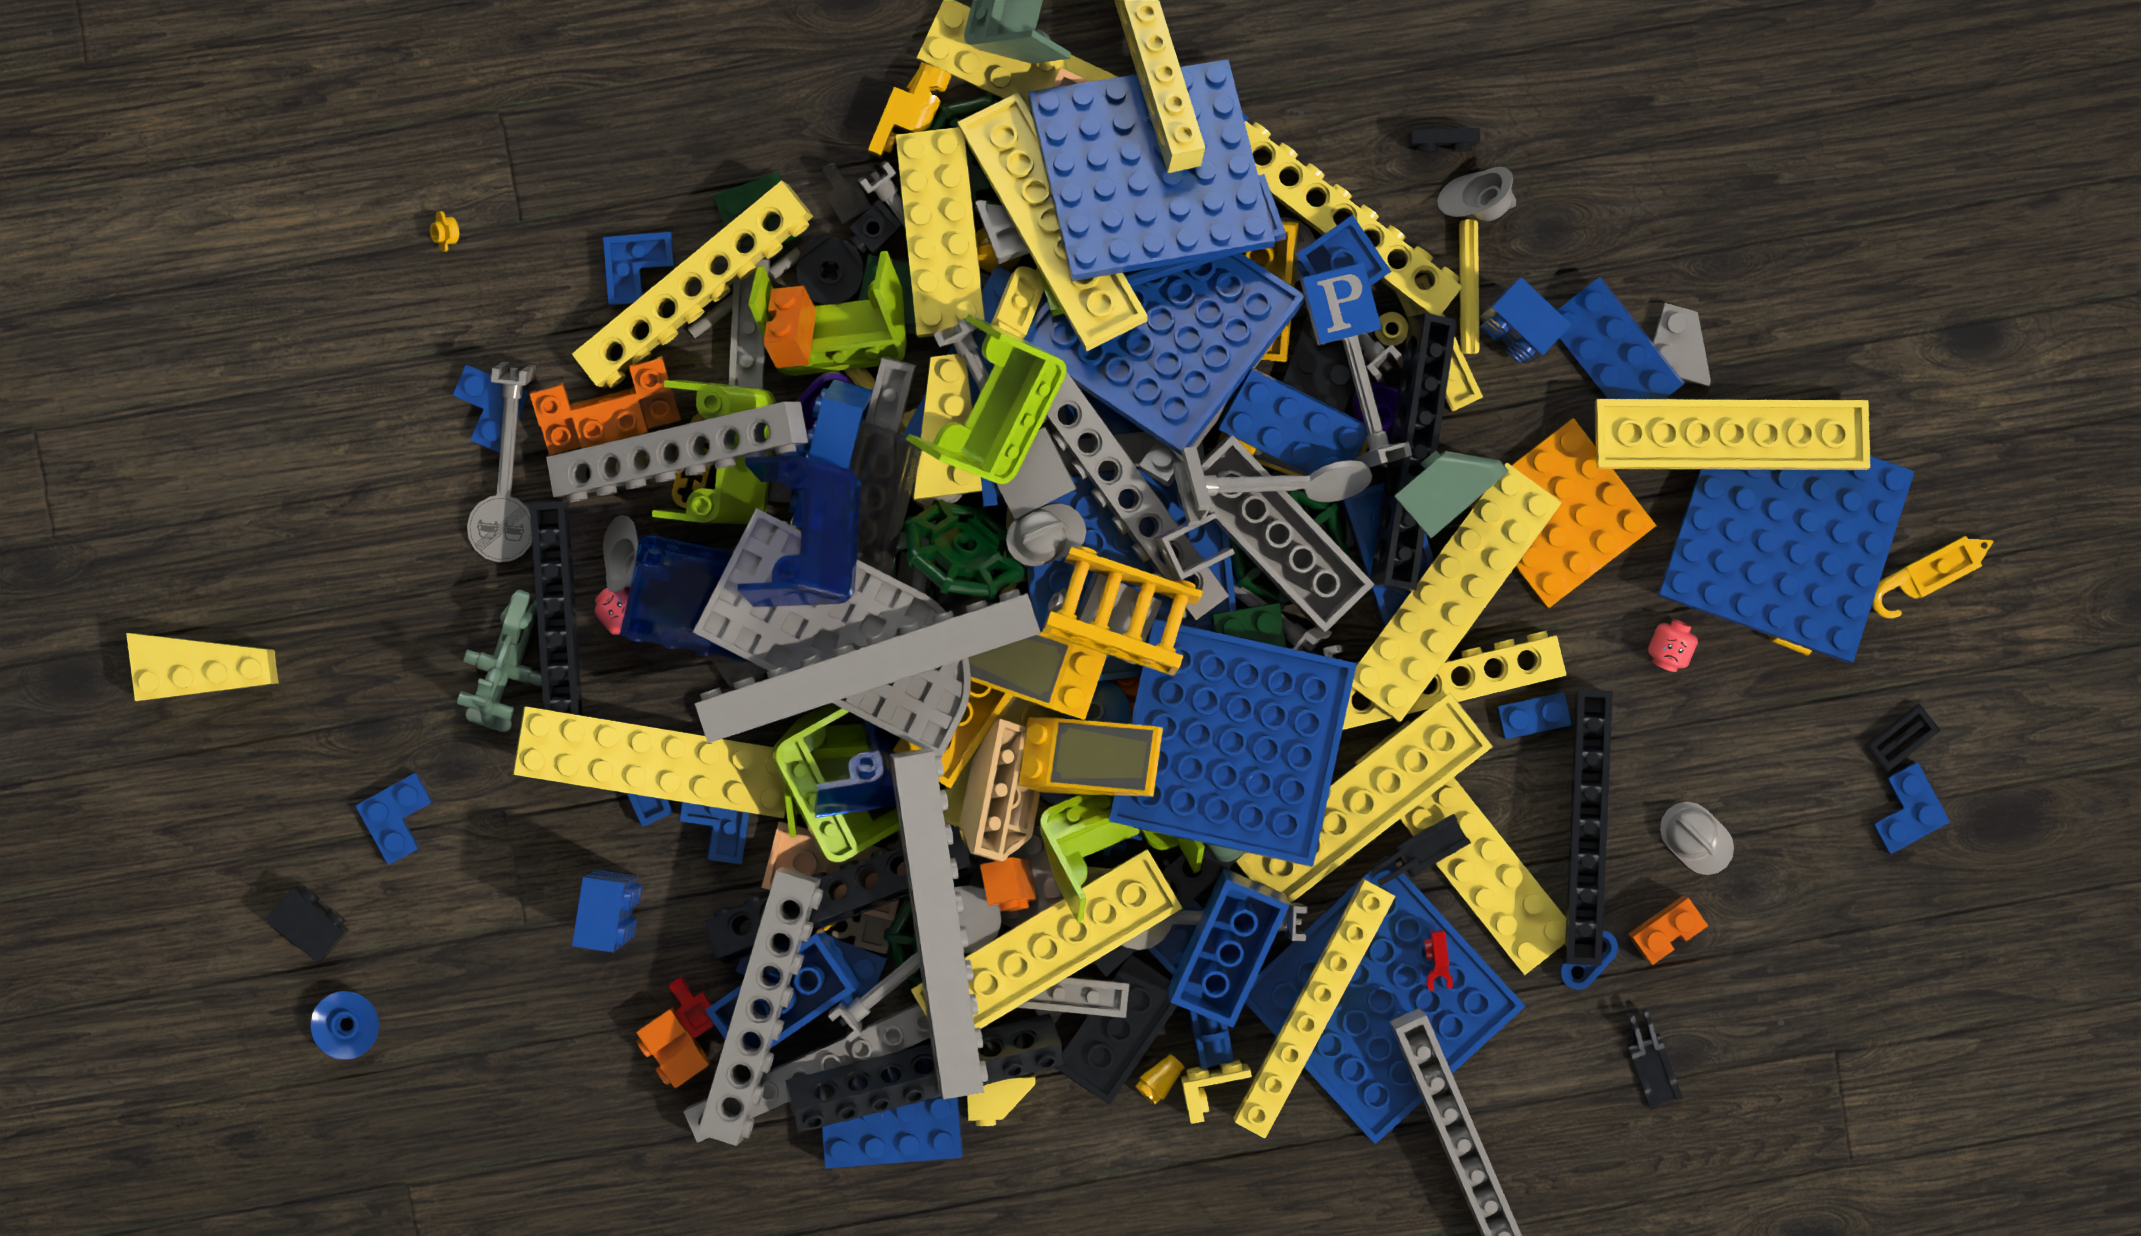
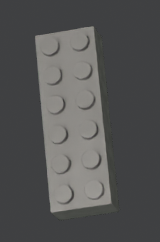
M1226 435L1200 460L1204 475H1216L1217 477L1271 476L1233 435ZM1286 491L1217 493L1216 496H1210L1212 508L1209 512H1216L1218 516L1213 519L1215 523L1319 631H1328L1375 585Z

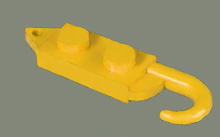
M1963 536L1880 580L1872 603L1873 609L1884 618L1893 619L1901 616L1902 612L1900 610L1890 611L1884 608L1882 597L1885 593L1899 586L1907 596L1915 599L1922 598L1982 566L1981 561L1991 547L1993 540L1968 539L1967 536ZM1982 543L1986 544L1984 549L1981 547Z

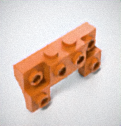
M663 356L644 363L629 365L635 387L573 403L571 406L563 383L539 391H530L531 401L538 424L543 432L549 456L580 447L583 449L643 435V433L648 432V429L680 421L681 413L673 388L664 387V380L670 379Z

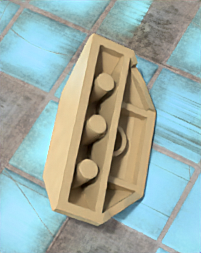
M1003 719L995 721L972 757L960 824L970 853L999 862L1007 859L1010 854L1032 838L1041 793L1019 786L1027 727Z

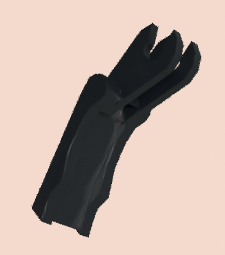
M1455 814L1449 815L1395 846V853L1370 867L1371 872L1375 873L1398 858L1403 864L1377 880L1380 886L1384 885L1407 871L1410 878L1414 877L1433 864L1471 844L1469 838H1466L1458 824Z
M1642 1008L1641 1013L1649 1037L1642 1039L1634 1014L1629 1013L1627 1017L1636 1042L1628 1044L1627 1048L1648 1105L1653 1110L1658 1108L1657 1106L1675 1099L1678 1101L1683 1099L1666 1054L1662 1038L1659 1033H1655L1648 1010Z

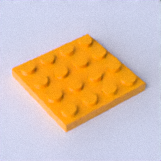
M1574 418L1511 465L1562 502L1515 566L1547 609L1656 526L1613 469H1596V446ZM1482 495L1478 499H1476L1471 505H1469L1471 510L1477 504Z

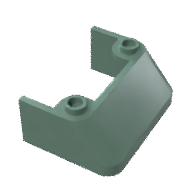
M1043 0L972 1L964 38L967 44L977 50L1030 64L1070 59L1071 52L1052 42L1047 33L1042 30H1036Z
M1435 451L1421 463L1424 470L1394 497L1425 531L1426 535L1432 538L1500 480L1509 470L1500 460L1449 451L1439 454Z

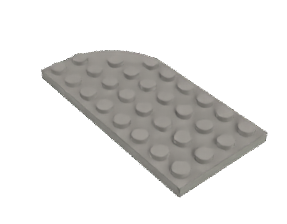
M756 508L693 632L768 671L787 666L789 672L801 668V660L819 654L822 661L835 657L834 649L853 644L855 650L868 646L866 639L886 633L889 639L901 635L899 628L916 622L920 623L921 628L934 624L932 617L946 613V611L928 595ZM969 658L952 662L832 703L922 749L931 748L936 756L940 755L942 758L965 713L969 701L971 683Z

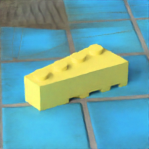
M958 354L930 358L921 439L933 443L944 425L951 422L965 425L972 411L967 364L963 356L959 357ZM919 448L913 501L982 492L981 477L941 462Z
M126 633L135 701L279 683L275 651L273 649Z

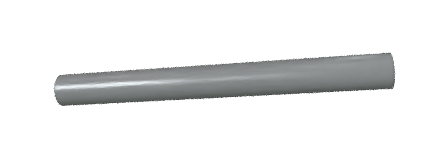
M796 247L770 266L769 279L771 282L798 263L800 252ZM733 294L687 327L694 338L698 337L732 311Z

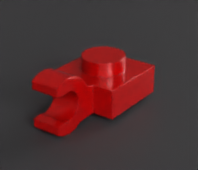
M1443 929L1430 930L1429 939H1424V951L1426 960L1432 959L1433 969L1426 977V986L1429 991H1434V979L1442 976L1445 978L1446 988L1452 989L1453 979L1449 973L1445 931Z
M682 976L670 983L669 988L681 1003V1006L675 1009L674 1013L692 1039H695L715 1025L705 1011L712 1003L703 991L694 996Z

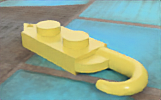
M1021 266L1010 275L992 320V325L1002 328L1022 339L1027 335L1044 292L1038 267L1034 270L1030 267Z

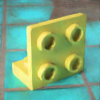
M1236 1059L1231 1063L1220 1064V1069L1208 1071L1207 1068L1194 1067L1187 1069V1075L1180 1076L1191 1124L1204 1122L1203 1113L1209 1112L1207 1096L1203 1086L1252 1077L1248 1064H1242L1240 1059Z

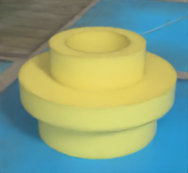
M1388 312L1379 317L1382 329L1374 331L1379 342L1386 346L1401 344L1406 339L1408 333L1406 319L1395 312ZM1388 323H1395L1398 327L1397 334L1389 335L1385 329Z

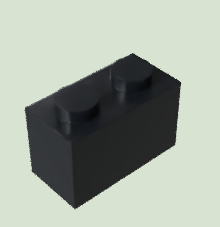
M296 886L289 890L265 920L316 963L324 961L349 929L344 925L346 920L341 914L332 908L327 911L318 903L320 898L315 892L306 886L302 889Z

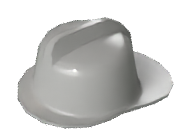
M1498 166L1458 177L1442 189L1437 200L1438 207L1445 215L1452 217L1472 214L1480 220H1495L1501 217L1508 209L1516 206V198L1511 189L1513 183L1512 172L1506 167Z
M1060 503L1046 505L1012 522L1007 532V547L1013 558L1023 565L1033 567L1045 565L1066 557L1071 547L1077 549L1078 546H1081L1085 541L1086 526L1079 512L1071 506Z
M620 515L609 524L604 536L603 555L607 587L610 591L616 593L625 587L648 588L651 585L653 553L647 546L638 541L634 522L628 516Z
M1686 801L1675 804L1662 817L1660 826L1662 840L1688 868L1699 874L1711 875L1719 873L1728 866L1734 852L1732 837L1727 829L1707 809L1698 803Z

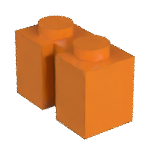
M804 286L771 289L768 311L773 320L766 322L763 344L776 368L809 365L817 310Z
M1012 857L1002 862L994 861L980 865L988 906H999L1000 911L1009 910V912L1028 909V902L1038 900L1031 861L1029 859Z
M1681 896L1627 935L1646 962L1654 965L1675 950L1670 943L1677 937L1688 941L1708 927V924L1688 897Z
M671 1007L639 1029L636 1033L640 1038L636 1042L646 1057L654 1055L660 1064L656 1068V1072L666 1085L671 1083L676 1089L709 1066L711 1060L697 1040L692 1039L674 1013L675 1008Z

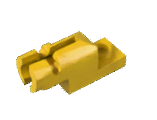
M921 62L918 71L906 87L909 89V92L894 87L868 148L869 154L882 159L885 151L891 153L896 143V135H898L893 132L895 128L907 133L923 132L930 129L941 103L940 99L932 95L931 91L938 90L944 92L950 81L951 74Z

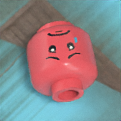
M607 587L596 597L594 613L612 635H620L622 633L631 635L642 626L643 621L641 618L644 615L645 607L630 588L625 587L616 593L610 591Z
M1673 619L1671 624H1659L1648 647V653L1653 657L1651 662L1672 672H1677L1678 668H1686L1698 644L1697 637L1690 632L1692 626L1677 619Z

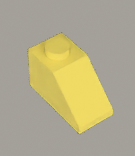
M1026 1074L1017 1078L983 1086L984 1093L967 1095L968 1121H975L976 1126L996 1125V1120H1003L1036 1084L1035 1074Z

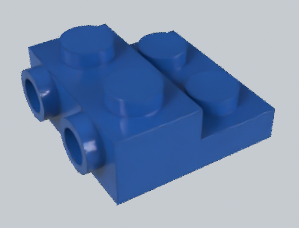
M1353 215L1296 254L1300 260L1295 265L1303 277L1364 263L1371 286L1392 272Z

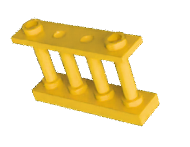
M1078 546L1077 549L1071 547L1064 562L1075 565L1062 608L1057 613L1050 611L1042 632L1174 676L1179 670L1183 655L1175 653L1176 649L1173 647L1186 605L1188 603L1196 606L1202 597L1203 591L1195 589L1196 586L1186 580H1176L1174 582L1097 556V552L1088 547ZM1088 570L1108 577L1095 620L1091 621L1090 624L1076 620L1077 616L1074 615ZM1121 581L1141 588L1128 631L1124 632L1123 635L1109 631L1110 627L1107 626ZM1154 592L1174 599L1161 642L1156 644V646L1142 642L1143 638L1140 637Z

